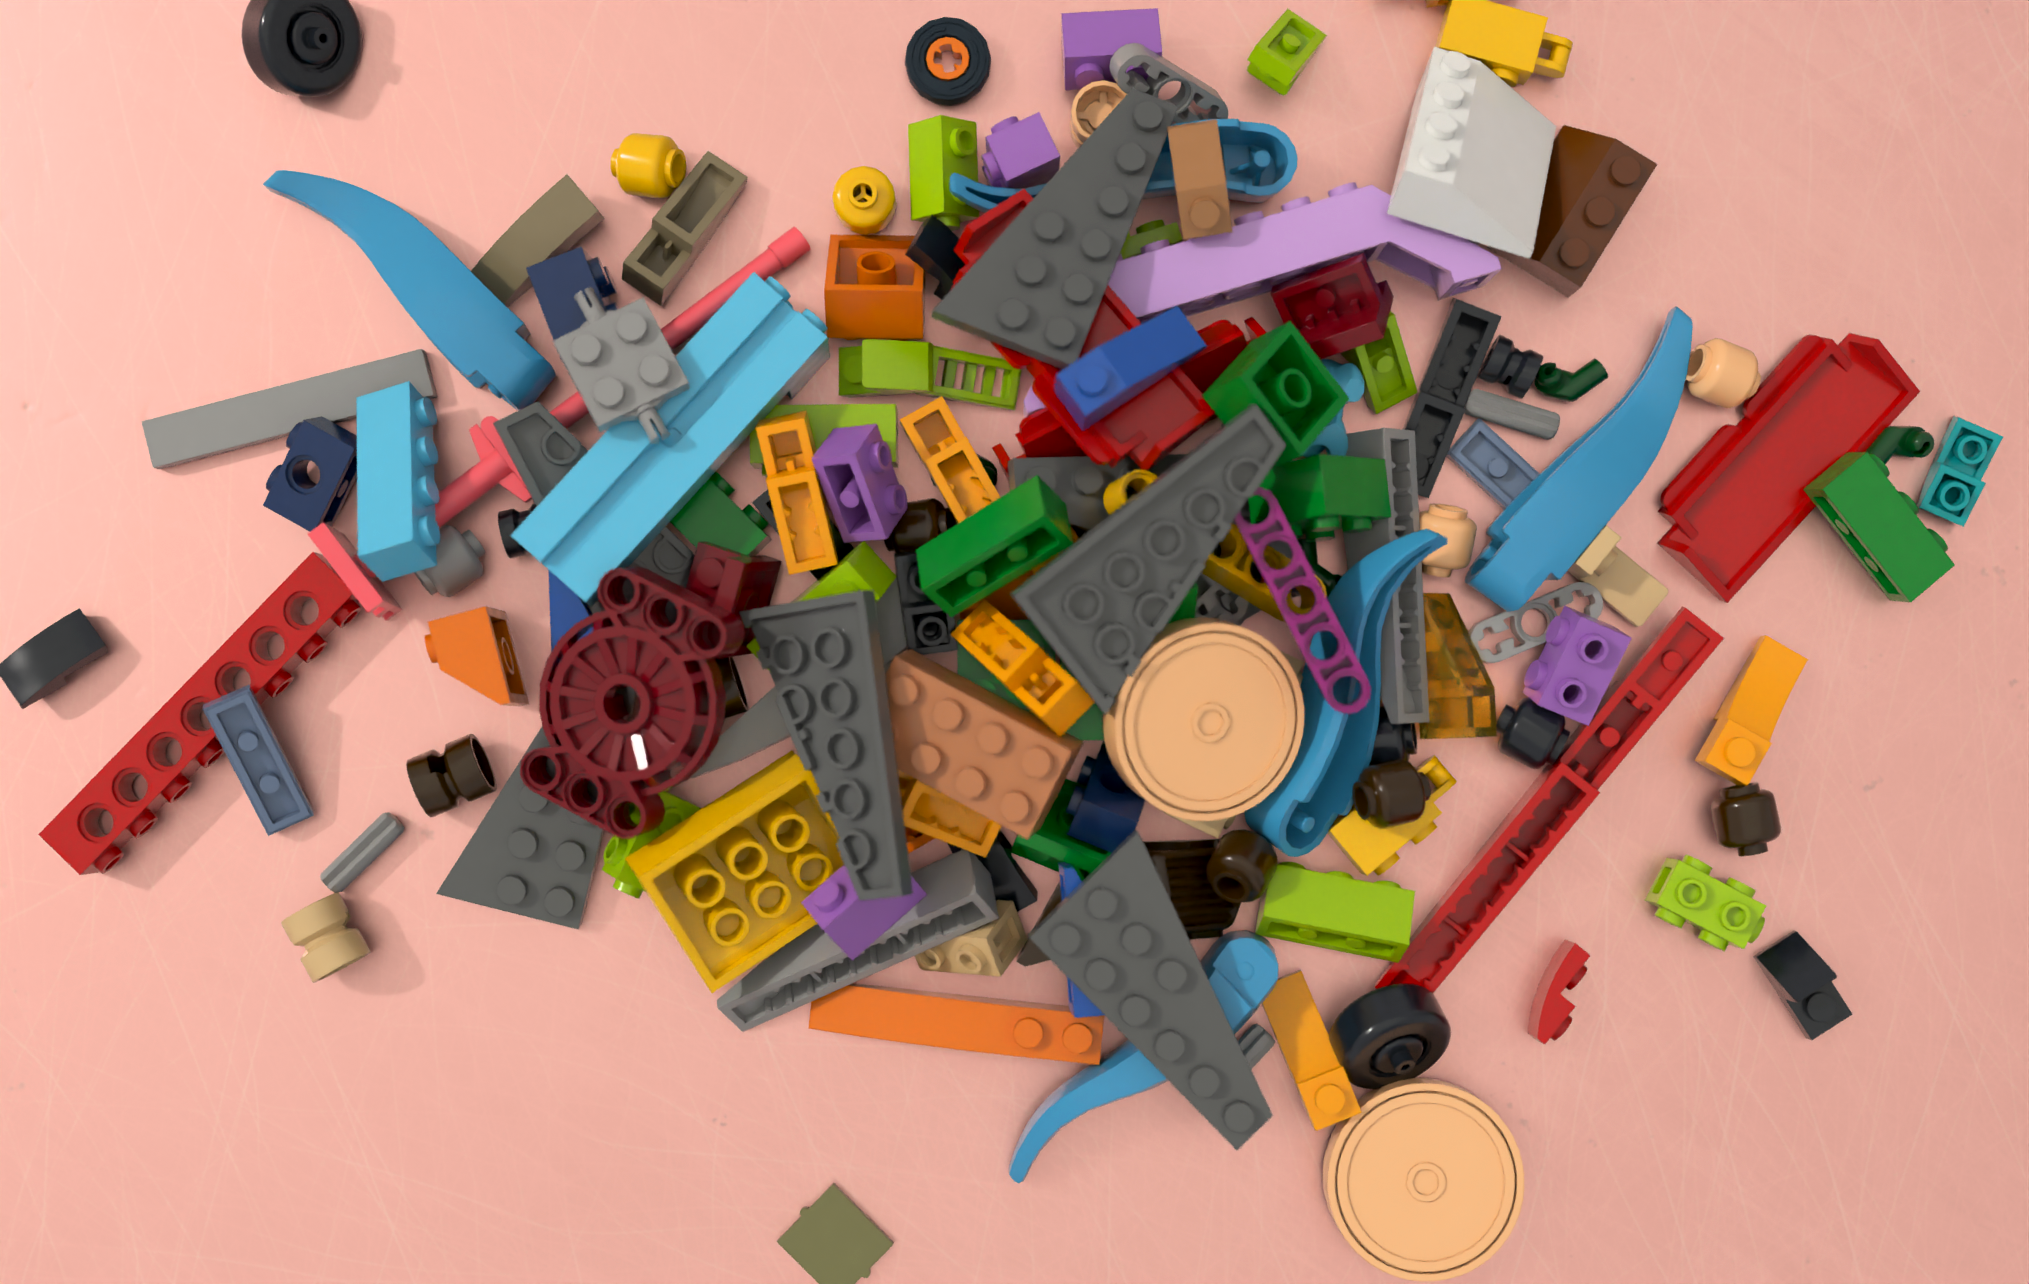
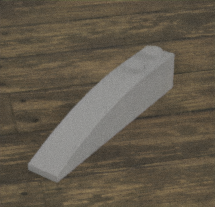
M1380 428L1347 434L1348 450L1345 456L1385 459L1391 518L1372 522V530L1360 533H1343L1348 570L1365 556L1393 540L1420 531L1415 430ZM1419 562L1411 570L1393 594L1382 626L1380 696L1391 724L1430 722L1422 562Z
M897 577L883 596L876 601L885 674L894 656L907 650ZM776 686L719 737L718 743L706 763L689 779L744 760L791 737L775 700L778 695Z
M964 849L912 872L911 876L928 895L853 961L823 931L819 924H816L767 958L717 1000V1008L744 1032L998 919L999 916L991 874L974 853Z

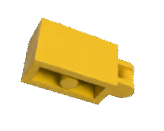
M1449 0L1435 47L1447 51H1457L1469 58L1479 60L1510 87H1515L1517 84L1524 85L1532 73L1552 78L1564 77L1573 42L1565 37L1544 32L1548 20L1546 16L1488 0ZM1540 48L1551 51L1548 60L1537 57Z
M1435 755L1416 768L1418 772L1426 774L1436 786L1431 790L1430 799L1425 801L1423 815L1418 820L1395 827L1379 829L1371 825L1368 820H1362L1354 804L1346 816L1339 815L1335 819L1327 834L1361 874L1368 876L1372 871L1377 876L1383 874L1400 859L1396 851L1409 840L1415 845L1437 828L1433 820L1441 815L1442 812L1434 802L1452 788L1457 781Z

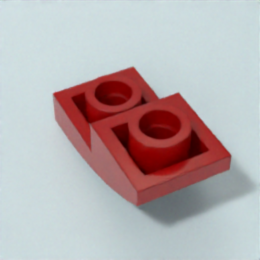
M1568 940L1563 941L1549 962L1532 1002L1528 1034L1544 1045L1550 1038L1554 1041L1557 1040L1570 1026L1572 1017L1569 1014L1576 1006L1563 997L1561 992L1565 987L1568 990L1573 989L1581 981L1587 972V967L1584 963L1591 956L1576 943Z

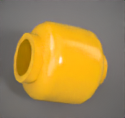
M631 133L623 139L619 148H616L611 156V172L614 177H617L619 186L628 195L667 198L685 179L686 158L684 152L678 149L674 140L668 136Z
M868 166L851 168L842 174L834 185L832 199L836 215L843 226L852 232L864 235L877 233L888 226L894 217L897 205L894 188L888 177L878 169Z

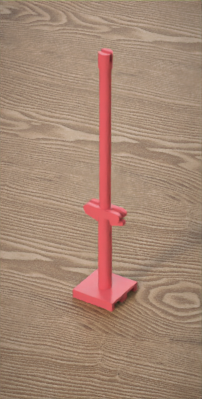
M795 226L768 245L766 251L661 328L671 350H674L698 332L753 272L765 281L769 276L771 277L782 268L786 269L810 251V245ZM577 391L550 413L568 429L586 416L589 411ZM487 416L481 421V428L475 424L469 429L480 462L439 492L440 499L435 504V517L439 528L498 484L525 503L532 499L493 425L494 422L498 421L497 418ZM323 522L307 534L367 613L373 612L376 617L380 618L382 616L385 621H388L402 610L379 578L358 558V551L344 533Z

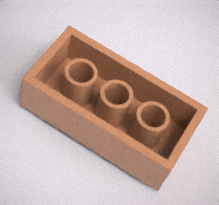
M912 649L895 655L885 674L897 769L1028 840L1041 829L1084 742L1067 732L1061 737L1057 736L1035 715Z

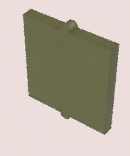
M835 1183L810 1207H802L800 1211L801 1216L777 1240V1243L819 1284H855L861 1277L868 1278L871 1273L870 1268L894 1244Z

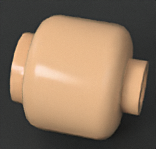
M1714 338L1703 345L1696 346L1691 351L1686 380L1693 396L1730 409L1740 405L1745 399L1751 398L1756 393L1760 385L1761 375L1758 372V360L1751 350L1723 339Z
M1433 503L1429 505V510L1419 512L1420 530L1430 529L1443 535L1448 540L1446 545L1432 552L1421 561L1423 573L1437 577H1451L1452 570L1466 568L1469 565L1477 525L1467 517L1468 510L1457 506Z

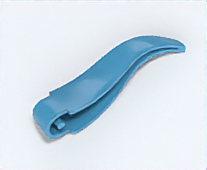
M1205 119V120H1198V121L1182 122V123L1173 124V125H1171V126L1182 125V124H1188V123H1194V122H1201V121H1207V120H1213V119ZM1217 119L1229 200L1263 203L1276 195L1292 180L1297 168V153L1295 146L1284 132L1273 125L1265 123L1242 122L1239 119ZM1168 135L1142 199L1177 195ZM953 173L949 179L950 193L960 201L983 213H986L1022 190L988 186L958 173ZM1047 183L1025 189L1034 198Z
M278 170L263 183L270 192L285 197L319 214L349 236L366 254L398 301L430 341L474 387L482 388L487 384L488 389L496 397H502L515 410L519 411L533 404L556 377V372L552 365L525 341L530 335L526 325L428 228L397 205L350 183L303 172Z
M1674 307L1669 311L1649 359L1637 379L1619 402L1545 468L1487 528V535L1492 540L1471 565L1466 574L1465 583L1507 612L1521 608L1545 580H1560L1624 504L1656 459L1678 408L1688 371L1693 324L1692 319L1680 308Z
M1430 529L1420 530L1393 540L1371 552L1341 577L1327 598L1369 681L1371 693L1366 706L1360 711L1351 714L1340 713L1333 709L1324 699L1305 662L1302 673L1303 679L1300 684L1304 702V730L1297 756L1290 770L1276 789L1260 803L1244 812L1246 823L1254 832L1264 837L1269 843L1290 857L1308 854L1316 848L1328 833L1338 814L1346 816L1353 806V785L1358 782L1362 770L1369 767L1379 724L1382 626L1393 594L1411 570L1429 554L1447 544V538ZM1326 630L1315 633L1310 645L1312 655L1319 659H1325L1334 654L1337 648V641L1333 633ZM1343 676L1334 683L1332 693L1336 701L1346 704L1357 698L1360 686L1355 677Z
M1247 930L1230 931L1224 934L1223 937H1220L1200 961L1235 1034L1257 1011L1277 983L1278 961L1275 949L1263 936L1255 935L1254 932ZM1129 1040L1125 1041L1119 1047L1100 1058L1099 1065L1091 1064L1064 1082L1037 1108L1016 1144L1009 1164L1010 1177L1017 1183L1023 1182L1040 1151L1056 1133L1087 1111L1153 1089L1169 1080Z

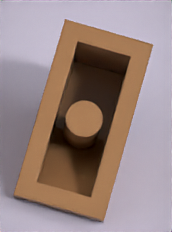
M1217 119L1167 127L1183 240L1233 232Z

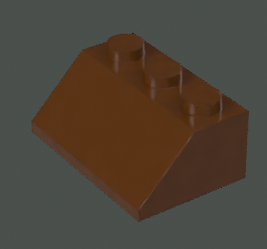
M1563 125L1553 142L1535 244L1530 259L1491 246L1487 248L1569 298L1584 284L1657 164L1616 138Z

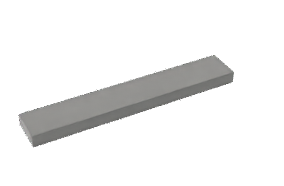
M418 349L141 422L152 466L159 470L289 436L294 426L306 419L322 416L335 424L356 419V397L410 381L423 397L433 399L437 398L426 351Z

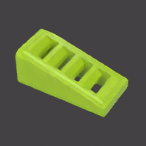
M933 345V392L915 394L933 398L942 396L945 400L1015 410L1022 369L1013 368L1005 359ZM939 360L945 361L941 386L935 385ZM957 363L964 364L961 390L954 389ZM977 366L984 367L980 393L973 392ZM996 369L1004 370L1000 397L992 396Z

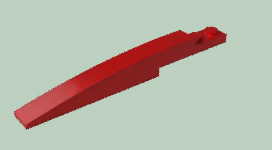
M1686 607L1680 608L1620 682L1616 681L1603 696L1589 726L1582 723L1566 741L1553 766L1548 764L1411 936L1409 946L1399 963L1391 962L1374 985L1376 989L1392 984L1409 983L1420 985L1432 993L1435 992L1601 793L1598 789L1722 642L1724 637Z

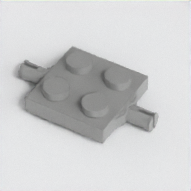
M593 288L584 289L592 307L588 305L582 291L578 292L574 299L577 301L587 321L580 328L553 340V343L599 432L623 421L639 419L651 444L659 443L658 435L652 424L655 425L661 439L665 440L670 435V432L667 431L657 410L668 399L690 389V386L645 299L641 298L618 310L605 312Z

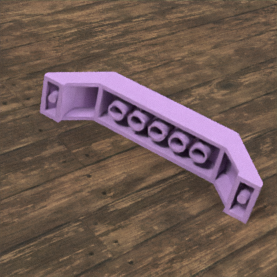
M1353 182L1328 191L1329 198L1311 203L1309 197L1289 201L1281 206L1282 212L1264 217L1262 211H1256L1240 216L1234 220L1236 226L1232 227L1233 232L1190 238L1187 241L1171 246L1167 239L1156 241L1140 248L1141 255L1123 260L1122 254H1120L1108 285L1143 324L1176 306L1181 309L1186 317L1265 294L1271 292L1274 285L1364 253L1367 262L1377 260L1435 289L1438 300L1484 287L1502 268L1497 256L1465 238L1387 214L1391 195L1373 185L1358 189L1357 184ZM1032 385L1024 399V417L1045 408V405L1034 394Z

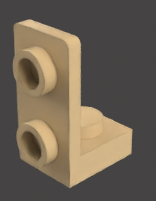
M1606 525L1569 568L1568 572L1580 582L1589 583L1596 587L1603 601L1636 627L1642 626L1667 596L1668 589L1616 547V544L1622 537Z
M996 900L998 919L915 955L919 968L925 971L1001 977L1028 940L1014 902Z

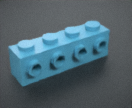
M407 381L356 397L358 558L382 582L437 566L436 545L441 541L440 530L435 517V504L440 499L439 490L434 481V464L438 463V452L433 441V425L437 423V414L432 401L428 397H423L412 383Z

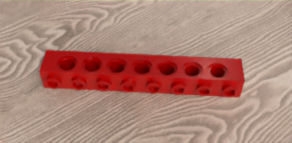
M312 552L38 834L79 875L93 874L99 871L104 874L112 869L124 856L121 848L133 836L136 839L140 838L156 824L158 817L155 813L167 801L173 803L189 790L192 785L189 778L201 766L207 768L223 755L224 750L213 728L211 727L207 730L202 726L200 712L204 704L235 691L233 680L239 670L245 669L248 672L251 680L250 687L261 705L269 696L275 698L289 687L294 680L291 673L303 660L309 663L322 653L328 644L325 638L337 625L340 628L345 627L360 613L362 609L358 605L360 602L323 554ZM314 599L318 604L319 614L313 623L307 625L301 618V608L306 601ZM279 634L284 640L285 648L282 655L273 660L267 652V644L273 635ZM173 739L177 740L182 748V756L175 765L166 756L167 745ZM139 774L146 779L148 784L147 793L141 800L134 795L132 790L133 780ZM105 809L113 817V828L107 835L101 831L98 824L99 816Z

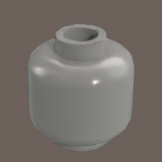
M445 525L439 528L441 541L436 545L437 566L414 573L430 595L438 592L445 597H451L482 576L483 567L479 557L486 552L470 530L461 534L455 527Z

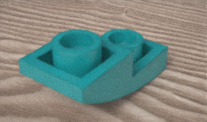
M1953 416L1925 479L1917 507L1964 527L1986 484L1981 479L2003 436Z

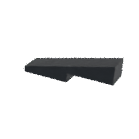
M1456 298L1452 299L1417 390L1418 393L1415 395L1403 430H1415L1418 495L1426 498L1430 497L1466 410L1464 406L1502 317Z

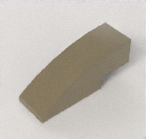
M707 151L652 218L651 229L623 262L622 280L662 306L712 238L745 186L748 177L710 151Z
M566 174L510 226L479 260L471 272L506 307H509L533 286L526 267L568 252L569 248L605 218Z

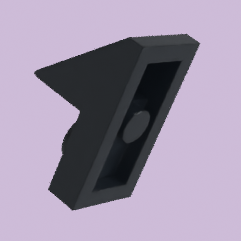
M1793 930L1753 956L1805 1038L1813 1040L1852 1015V1012L1832 983L1837 978V975L1797 931Z

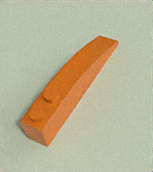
M852 983L811 1002L808 1029L965 1051L1099 1065L1104 1015L1074 1018L1069 1010V1006Z

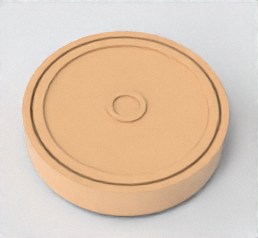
M1207 617L1188 618L1166 624L1162 632L1157 633L1140 660L1142 662L1132 676L1128 675L1107 714L1103 713V735L1109 758L1121 779L1130 789L1165 813L1193 821L1221 820L1238 815L1254 807L1271 794L1282 782L1297 756L1304 730V702L1299 681L1293 668L1281 651L1263 636L1226 620Z
M1411 1078L1397 1081L1381 1088L1373 1089L1358 1099L1357 1102L1362 1113L1337 1123L1327 1144L1323 1162V1188L1327 1206L1336 1226L1346 1241L1372 1266L1392 1276L1411 1281L1435 1282L1448 1280L1466 1274L1485 1263L1502 1247L1510 1236L1518 1220L1524 1197V1169L1521 1155L1513 1135L1503 1120L1487 1104L1472 1093L1459 1086L1437 1079Z

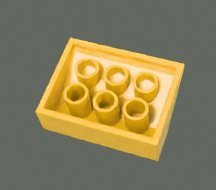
M792 750L624 858L711 993H714L818 924L801 902L844 865L836 846L839 836L829 812H822L816 798L820 791L811 770L805 771L800 757Z

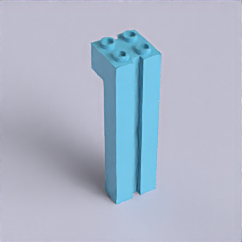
M753 272L675 356L689 382L690 389L668 399L657 410L667 431L670 432V435L665 440L661 439L655 425L652 424L658 435L659 443L651 444L639 419L623 421L610 427L511 534L520 545L590 607L599 600L598 585L603 575L611 569L628 568L756 428L758 421L763 420L785 395L793 399L830 358L829 338L824 333L828 329L827 326L808 309H805L802 313L796 312L788 301L791 295L774 278L769 276L764 281Z

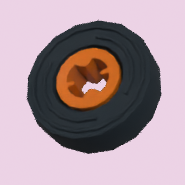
M942 17L928 21L914 33L907 45L905 67L909 82L920 96L934 104L952 106L967 102L981 91L989 77L991 56L987 41L976 27L962 19ZM952 51L954 59L962 60L960 66L954 64V71L949 73L944 72L942 64H934L936 57L940 60L942 59V52Z

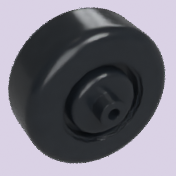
M250 0L243 15L241 41L246 60L259 80L276 92L303 97L328 95L342 87L357 67L362 47L361 28L355 10L348 0Z
M1409 983L1384 986L1359 997L1338 1015L1329 1033V1041L1340 1066L1344 1067L1349 1082L1365 1089H1378L1397 1081L1419 1076L1441 1058L1451 1038L1450 1024L1433 993L1420 985Z

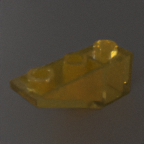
M1423 593L1430 722L1419 723L1420 739L1497 736L1495 687L1450 593Z

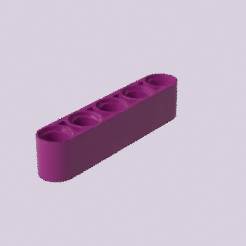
M1258 487L1253 495L1260 496L1267 502L1269 512L1266 520L1257 525L1249 524L1241 517L1239 511L1234 518V522L1324 699L1333 709L1340 713L1351 714L1358 712L1366 706L1370 699L1371 688L1369 681L1276 498L1270 491ZM1274 540L1285 542L1290 547L1292 553L1289 564L1279 570L1268 567L1263 558V551L1266 545ZM1305 585L1313 592L1314 604L1307 613L1295 614L1287 607L1286 597L1294 586ZM1322 630L1332 632L1337 641V648L1334 654L1325 659L1314 657L1309 648L1312 636ZM1353 676L1360 686L1359 695L1350 703H1339L1335 700L1332 693L1334 683L1340 677Z

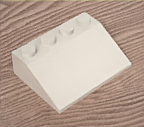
M1434 47L1416 91L1387 214L1530 259L1535 244L1556 126L1481 61L1469 58L1457 51H1447Z

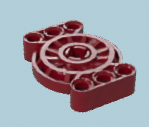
M643 567L617 568L606 572L598 585V596L605 611L596 612L576 623L558 640L546 661L539 692V711L543 731L550 746L531 750L524 756L520 765L521 779L531 791L612 835L623 839L634 838L658 828L663 822L665 815L664 803L658 793L667 791L687 781L706 763L716 747L725 719V691L721 671L714 657L729 655L737 651L743 643L745 635L743 624L735 614ZM627 578L632 581L635 589L634 598L631 602L623 594V584ZM669 600L675 603L678 611L677 620L674 624L670 623L665 615V607ZM712 622L718 625L721 631V640L717 647L708 639V627ZM593 627L592 633L582 637L590 628ZM628 686L637 692L641 704L639 714L631 721H627L630 714L624 707L623 695L615 693L617 689ZM548 757L553 760L556 766L554 779L546 771ZM682 764L686 765L674 777L670 778V770ZM589 780L593 781L598 788L596 802L590 798L587 791ZM631 802L637 805L640 810L641 819L639 824L632 821L629 815Z

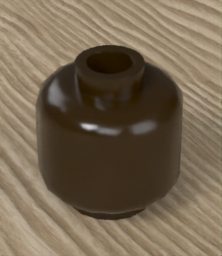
M935 498L907 502V510L889 537L884 539L888 551H895V553L916 551L919 547L957 525V522L949 507L945 508Z
M1403 759L1365 768L1360 773L1358 782L1354 783L1352 790L1353 802L1358 815L1362 820H1368L1371 825L1379 829L1411 823L1421 818L1425 809V801L1430 799L1431 794L1430 785L1425 774L1418 772L1409 761Z
M1758 782L1749 783L1748 786L1734 785L1720 789V797L1716 798L1710 806L1718 843L1726 848H1737L1738 856H1751L1767 852V842L1775 840L1781 833V824L1773 793L1760 789Z
M1232 830L1224 834L1218 842L1207 863L1206 876L1216 894L1222 899L1232 903L1253 902L1259 899L1267 889L1277 869V854L1273 846L1258 833L1248 830Z

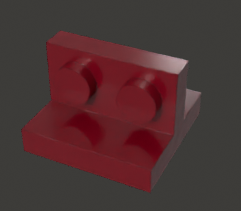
M1364 253L1274 285L1270 293L1283 323L1291 321L1320 360L1384 338L1394 298L1387 280L1376 283Z
M706 541L698 542L686 589L732 612L740 619L744 627L745 635L739 649L732 654L715 658L720 659L753 654L746 646L755 635L751 627L745 628L739 612L769 607L781 560L766 555L749 556ZM712 622L708 627V639L717 647L721 640V631L718 625Z

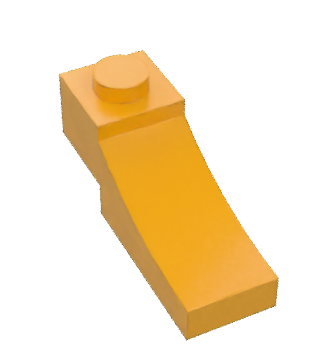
M942 396L900 419V425L957 523H960L1000 498L967 437L964 436Z
M807 410L759 420L756 432L767 473L766 483L789 575L837 565L838 556L824 492L811 460L817 451Z
M985 599L950 634L1059 737L1094 703L1089 694L1073 677L1048 657L1033 640Z
M1767 635L1760 636L1713 718L1717 722L1695 761L1736 785L1748 786L1772 744L1770 739L1778 718L1808 659Z
M897 769L904 826L986 858L1002 825Z
M1298 970L1278 978L1274 989L1264 1000L1262 1006L1312 1127L1317 1131L1362 1113L1344 1067L1340 1066L1333 1051L1329 1035L1302 971Z

